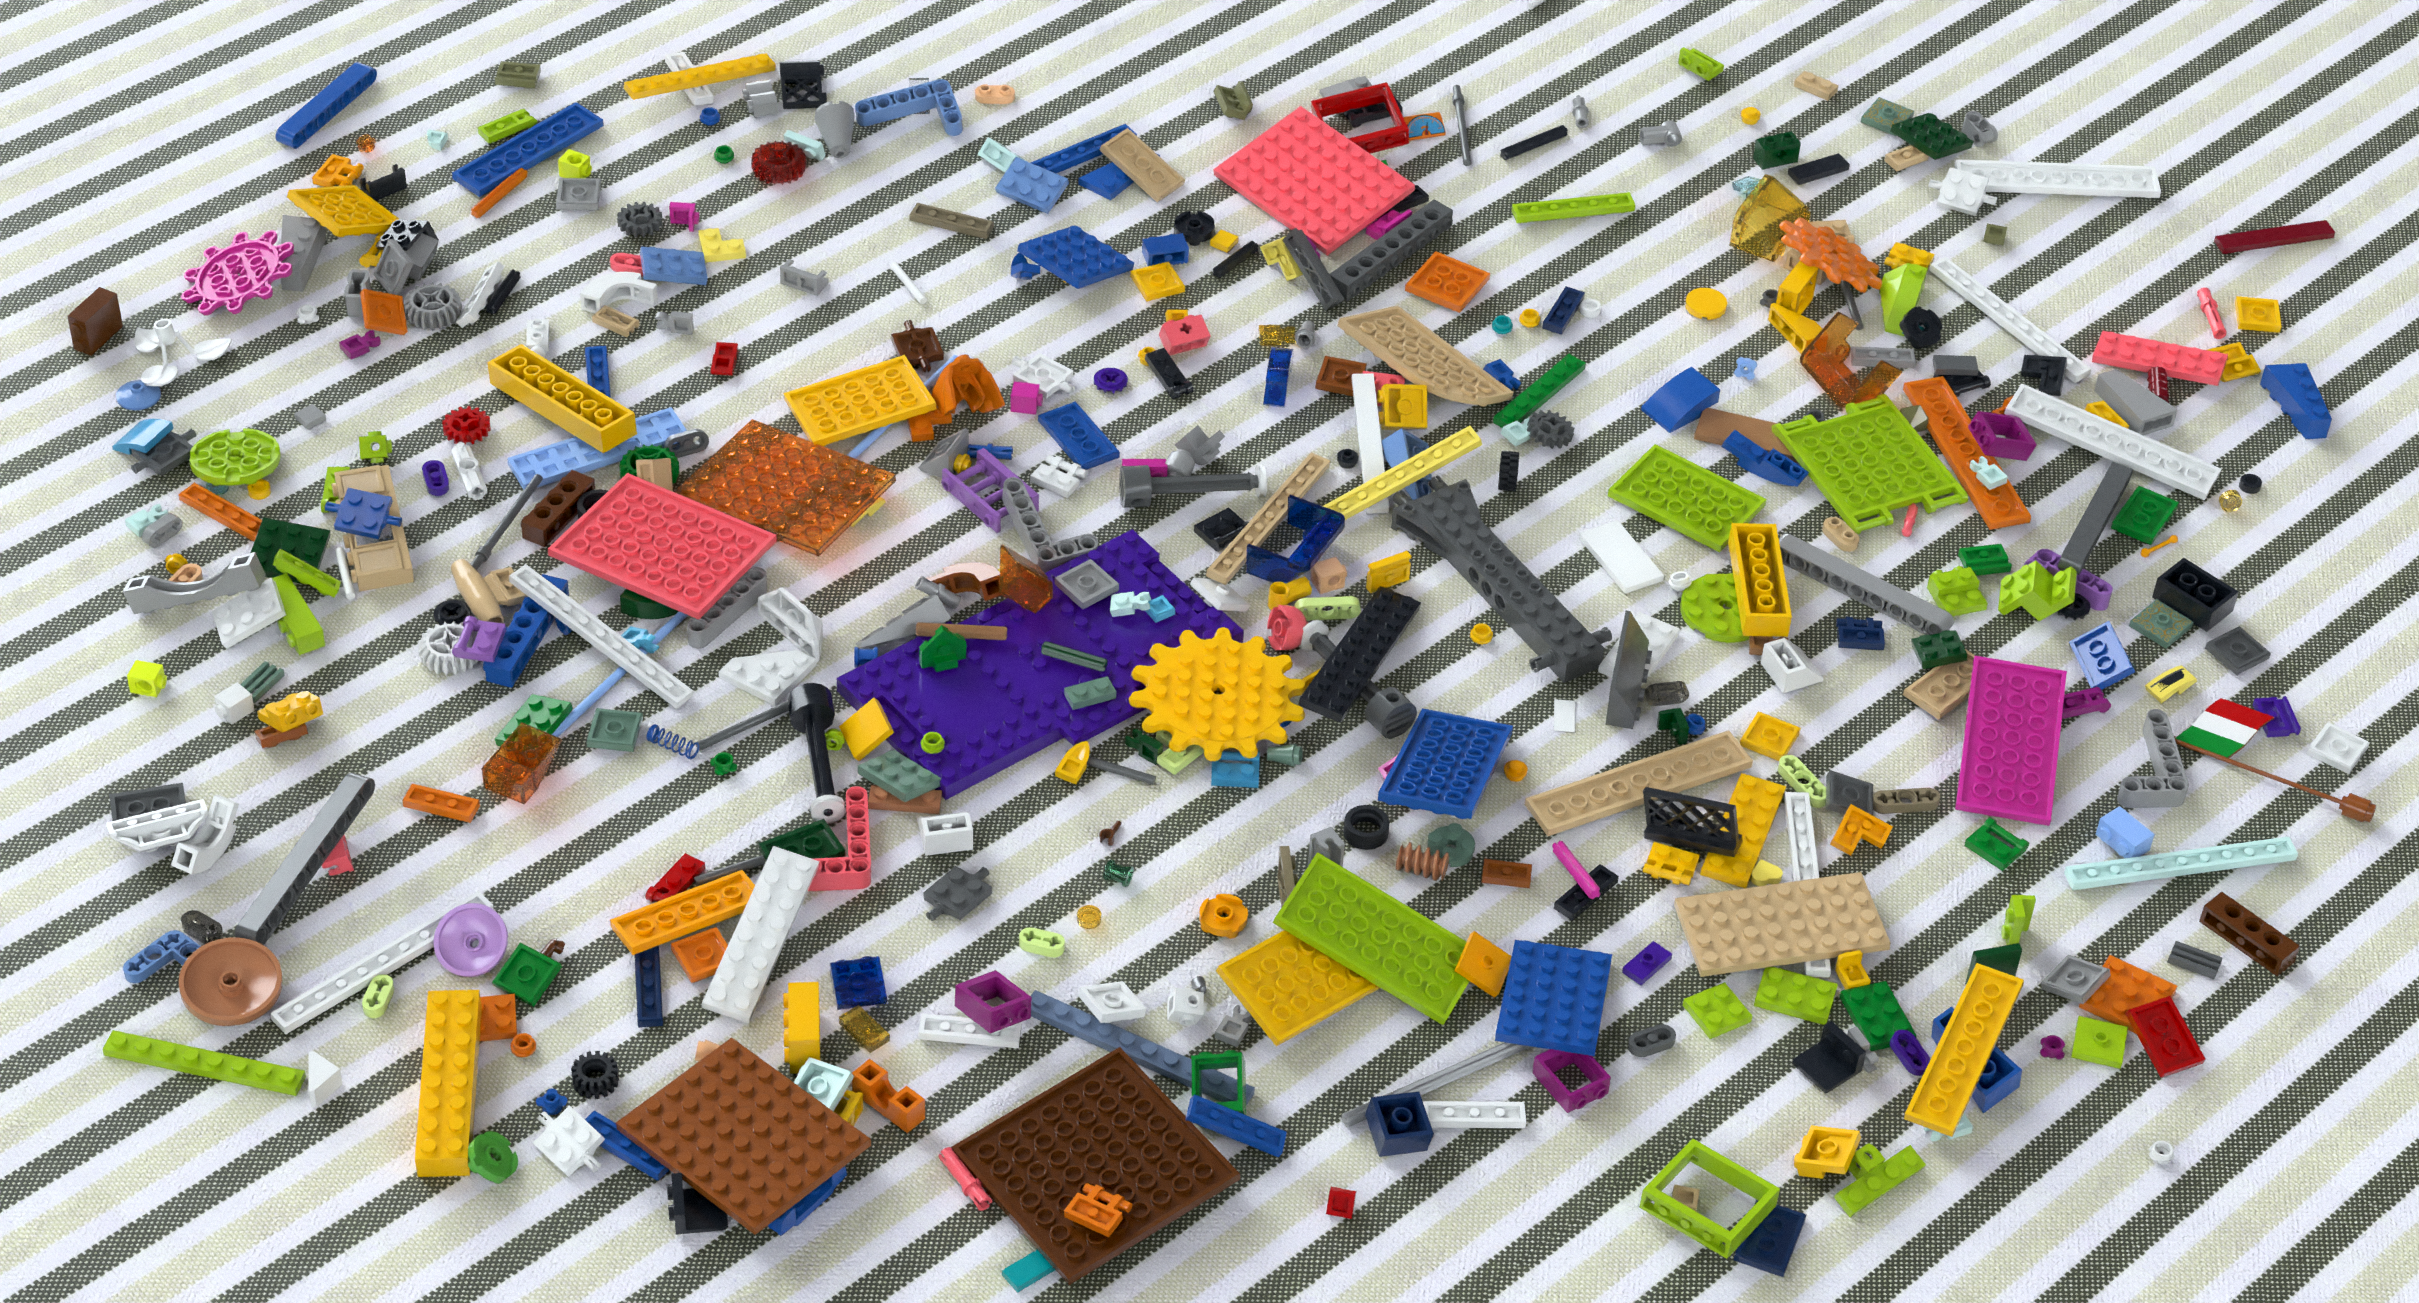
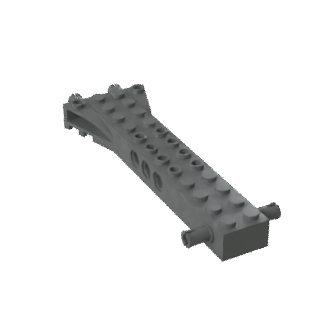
M1437 475L1436 478L1433 477L1429 481V486L1435 492L1415 500H1411L1402 490L1400 492L1397 491L1393 495L1392 500L1398 507L1393 508L1391 528L1396 531L1400 528L1408 533V538L1413 541L1416 538L1424 542L1425 548L1448 560L1538 655V657L1532 658L1529 661L1530 667L1535 673L1549 667L1563 683H1566L1599 668L1604 647L1601 644L1612 640L1611 631L1604 627L1601 630L1590 633L1482 522L1467 479L1448 486Z

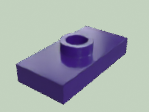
M1652 941L1623 966L1622 973L1639 985H1643L1672 959V953Z

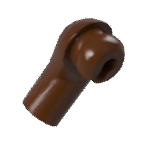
M558 938L551 939L540 953L552 958L553 952L562 954L565 943L564 941L557 940Z

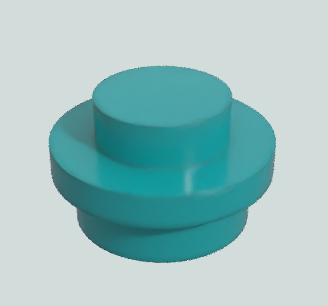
M1500 315L1492 322V329L1498 334H1507L1512 331L1513 324L1508 316Z

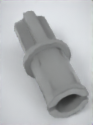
M1577 95L1573 99L1574 108L1572 113L1576 119V126L1578 128H1585L1588 126V108L1585 105L1584 97Z

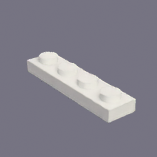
M684 52L665 55V62L672 72L695 68ZM707 85L684 89L694 106L713 103L714 96Z
M499 261L487 268L456 321L460 327L463 328L469 323L472 325L479 319L480 315L478 313L486 306V299L494 292V285L502 278L501 272L505 266Z
M922 1014L918 1039L1019 1048L1022 1023L1014 1024L990 1034L971 1018Z
M1423 1101L1432 1128L1526 1127L1524 1102Z

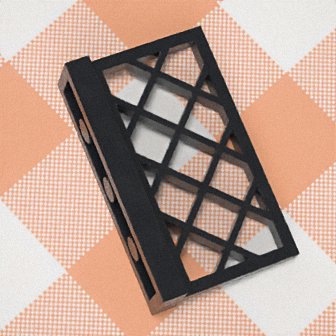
M1649 787L1644 788L1643 797L1647 824L1644 830L1645 839L1735 857L1743 842L1742 835L1738 833L1736 805ZM1651 797L1658 798L1662 803L1658 805ZM1673 802H1680L1685 808L1680 810ZM1667 806L1674 814L1670 816L1663 808ZM1696 806L1703 807L1707 813L1702 814ZM1690 811L1697 819L1693 821L1685 813ZM1718 811L1729 812V818L1725 819ZM1657 813L1662 818L1654 817L1653 814ZM1711 815L1719 822L1716 826L1708 819ZM1679 817L1683 822L1675 821V819ZM1702 822L1706 827L1698 826L1697 824ZM1722 827H1725L1729 832L1722 831L1720 829Z

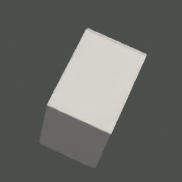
M311 1051L309 1052V1096L311 1108L319 1106L343 1084L340 1068L316 1052Z

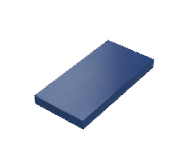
M1076 401L1038 415V422L1074 463L1080 465L1082 469L1088 470L1120 457L1119 450Z

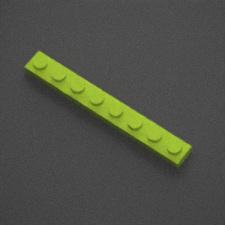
M112 1030L102 1049L104 1056L293 1096H297L306 1078L305 1070Z

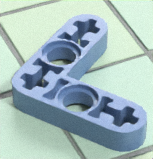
M169 931L124 963L125 979L130 983H140L173 959L183 965L187 960L184 956L189 952L196 951L201 946L181 931ZM152 954L161 955L158 959H149V956Z

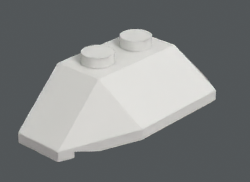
M783 587L759 596L758 614L803 653L815 658L819 662L823 641V622L820 617L815 616L804 604L800 603Z
M204 799L108 822L106 826L110 838L139 853H149L156 851L158 848L177 846L178 842L189 841L208 815V810Z

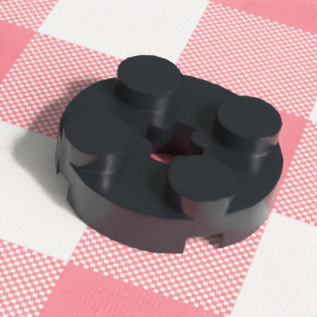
M1191 211L1179 214L1175 218L1174 234L1183 233L1186 242L1190 245L1198 246L1201 242L1207 241L1214 236V219L1209 214L1202 211H1197V214H1190Z
M1920 306L1909 310L1899 324L1904 336L1915 349L1929 348L1941 338L1940 330L1942 329V323L1939 317L1932 310L1928 309L1926 311L1921 309L1922 307ZM1919 325H1920V326L1923 325V326L1925 327V329L1922 331V330L1919 328Z

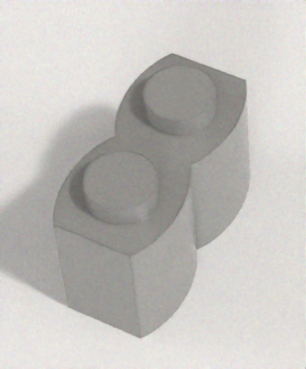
M769 79L745 83V89H742L744 101H747L749 113L752 112L754 117L778 113L777 98Z
M352 269L348 274V284L344 290L348 316L363 317L360 292L363 289L371 290L368 270Z

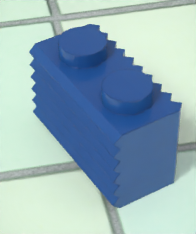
M1183 233L1142 239V254L1147 266L1169 262L1171 265H1179L1180 263H1188L1189 246Z

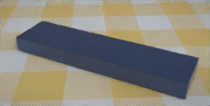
M658 945L634 955L638 1028L663 1026L660 952Z

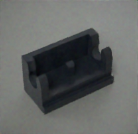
M395 164L392 166L393 173L380 177L375 181L366 182L364 177L360 179L361 190L377 201L406 189L405 170L402 167L398 169V165Z

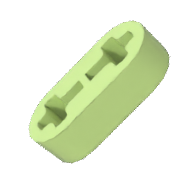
M1029 927L1020 932L1019 946L1026 952L1055 958L1064 953L1065 939L1058 933Z
M381 974L371 980L362 1000L363 1012L367 1017L378 1018L386 1012L394 994V984L390 976Z

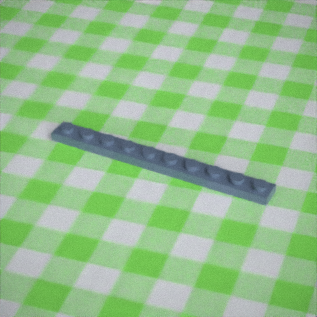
M1037 990L1031 994V1017L1109 1052L1121 1047L1136 1064L1192 1088V1063L1190 1058L1111 1023H1101L1095 1016ZM1215 1069L1201 1070L1203 1094L1221 1102L1238 1101L1237 1079ZM1246 1084V1105L1255 1092V1087Z

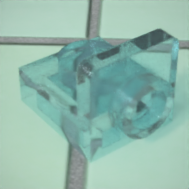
M1747 176L1732 182L1733 190L1746 194L1747 204H1753L1765 199L1763 179Z

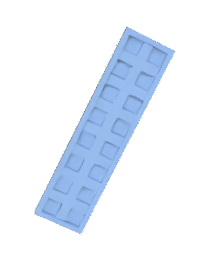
M672 407L635 418L637 435L605 453L600 452L578 437H573L509 457L507 460L510 469L524 490L535 474L543 477L538 487L561 480L571 470L585 473L620 462L623 455L627 454L628 450H634L635 446L640 448L643 444L650 446L653 443L656 447L662 445V448H665V441L669 436L687 430Z

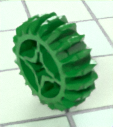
M652 443L650 446L643 444L640 448L635 446L634 450H628L627 454L623 455L620 461V477L622 479L627 473L637 477L636 460L670 458L672 484H674L680 473L679 461L674 452H670L669 448L663 449L662 445L656 447Z

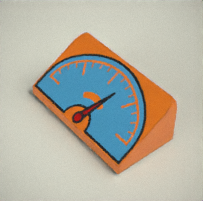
M1440 112L1403 117L1409 129V141L1446 135Z

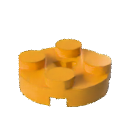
M1217 894L1216 898L1211 900L1207 898L1202 902L1199 910L1201 929L1206 933L1230 939L1236 938L1239 932L1247 925L1248 909L1242 905L1243 901L1240 898L1231 894ZM1226 913L1227 917H1220L1219 915Z

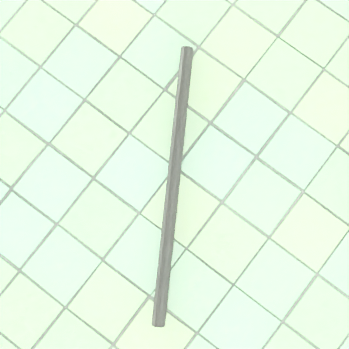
M1504 1042L1386 1095L1418 1091L1420 1095H1423L1531 1046ZM1369 1102L1343 1113L1341 1120L1344 1125L1350 1127L1366 1120L1365 1113Z

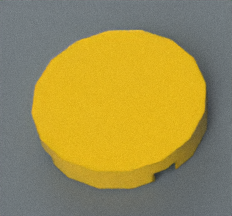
M1711 288L1694 289L1687 294L1685 300L1686 310L1699 319H1702V317H1707V320L1720 318L1725 314L1727 308L1726 297L1721 292Z

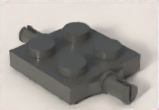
M192 428L182 435L170 431L147 453L131 449L133 457L139 460V462L131 465L132 471L137 474L144 468H150L163 476L190 459V450L193 446L187 441L196 437V432Z
M955 866L923 892L924 900L934 906L933 909L926 913L927 918L934 921L941 914L951 915L958 920L964 918L992 894V886L982 881L989 875L988 869L982 867L975 874H969Z

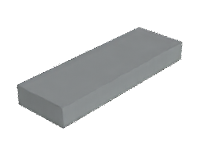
M1854 346L1850 348L1852 366L1915 368L1916 365L1914 349Z

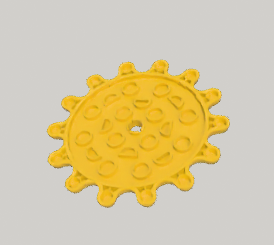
M1225 627L1219 628L1215 632L1214 638L1206 640L1198 638L1191 630H1184L1179 636L1181 646L1177 648H1169L1163 644L1156 643L1151 647L1149 654L1157 663L1153 666L1137 665L1131 674L1134 680L1142 682L1146 688L1133 692L1129 697V704L1135 708H1147L1152 713L1143 721V730L1148 733L1160 730L1170 732L1172 739L1169 742V748L1174 752H1182L1190 745H1199L1204 750V757L1209 761H1218L1222 756L1223 750L1227 748L1237 749L1245 758H1254L1258 754L1256 743L1259 740L1267 739L1275 744H1284L1288 736L1280 724L1284 721L1300 722L1305 718L1303 708L1290 701L1292 697L1302 695L1307 689L1303 680L1290 679L1284 675L1293 666L1290 656L1285 654L1276 657L1267 656L1263 653L1266 643L1262 637L1255 636L1248 642L1239 643L1232 640L1229 629ZM1219 688L1223 694H1215L1213 692Z

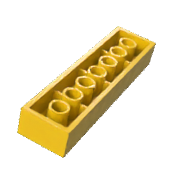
M522 344L487 362L490 384L602 453L637 435L635 413Z
M479 990L428 991L415 1148V1164L418 1177L470 1176L471 1170L468 1167L470 1160L468 1157V1147L473 1140L482 1013Z

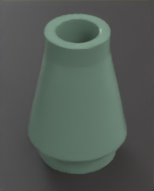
M1296 743L1268 747L1267 749L1268 761H1275L1293 767L1302 763L1303 749L1302 746H1297Z

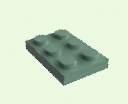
M895 750L888 751L858 765L859 775L904 802L940 787V777Z

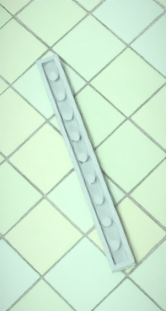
M2281 837L2066 866L2064 874L2071 889L2079 890L2293 861L2297 859L2298 852L2290 837Z

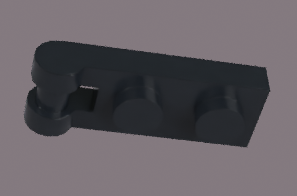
M1395 98L1397 105L1402 113L1403 107ZM1384 102L1343 112L1354 128L1359 127L1365 122L1391 117Z
M1165 348L1145 355V361L1173 400L1179 398L1181 394L1185 393L1188 395L1193 393L1192 383L1187 381Z

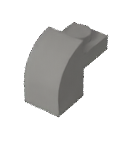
M1197 425L1179 440L1175 446L1178 450L1188 451L1196 464L1205 465L1220 453L1218 448L1221 444L1219 442L1225 435L1219 430L1208 438Z

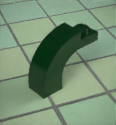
M625 589L620 595L621 612L632 617L662 619L676 615L679 612L628 589Z

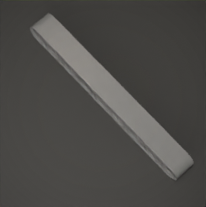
M1783 534L1779 538L1784 565L1925 635L1949 630L1954 624L1952 615L1947 611L1791 534Z

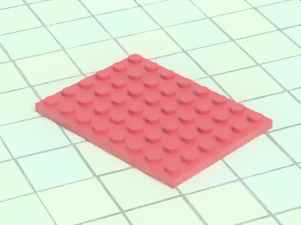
M1302 106L1213 169L1214 175L1283 225L1291 230L1297 228L1299 231L1302 229L1304 234L1317 246L1316 248L1327 256L1415 191V184Z
M627 473L548 548V555L699 620L777 542L776 534Z

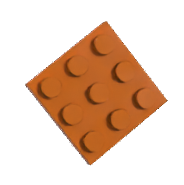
M1435 251L1405 284V291L1460 313L1490 280V273Z
M2109 955L2102 967L2110 969L2111 976L2084 1004L2080 1003L2079 1008L2111 1023L2126 1026L2129 1031L2136 1034L2125 1013L2129 1009L2167 996L2173 998L2178 986Z

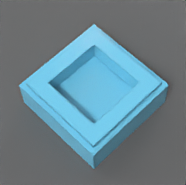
M1163 595L1149 601L1150 609L1145 610L1155 623L1175 615V608Z

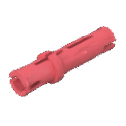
M2201 288L2197 292L2201 302V310L2207 317L2214 338L2222 339L2226 336L2227 331L2218 313L2217 302L2212 298L2209 288Z
M951 1147L944 1148L938 1157L956 1181H958L964 1195L972 1199L978 1210L983 1211L989 1208L990 1204L988 1202L992 1203V1199L983 1190L980 1180L972 1176Z

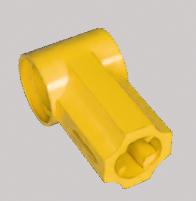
M1304 576L1288 583H1272L1267 603L1269 609L1272 610L1274 607H1279L1278 605H1288V603L1311 595L1312 588L1309 580Z

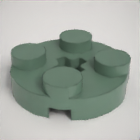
M1451 823L1449 826L1437 828L1429 833L1427 848L1430 847L1431 855L1440 850V858H1443L1445 853L1448 852L1450 867H1460L1471 861L1475 851V840L1468 831L1462 829L1460 824ZM1447 845H1454L1455 848H1452L1451 846H1449V847H1446V846H1447Z

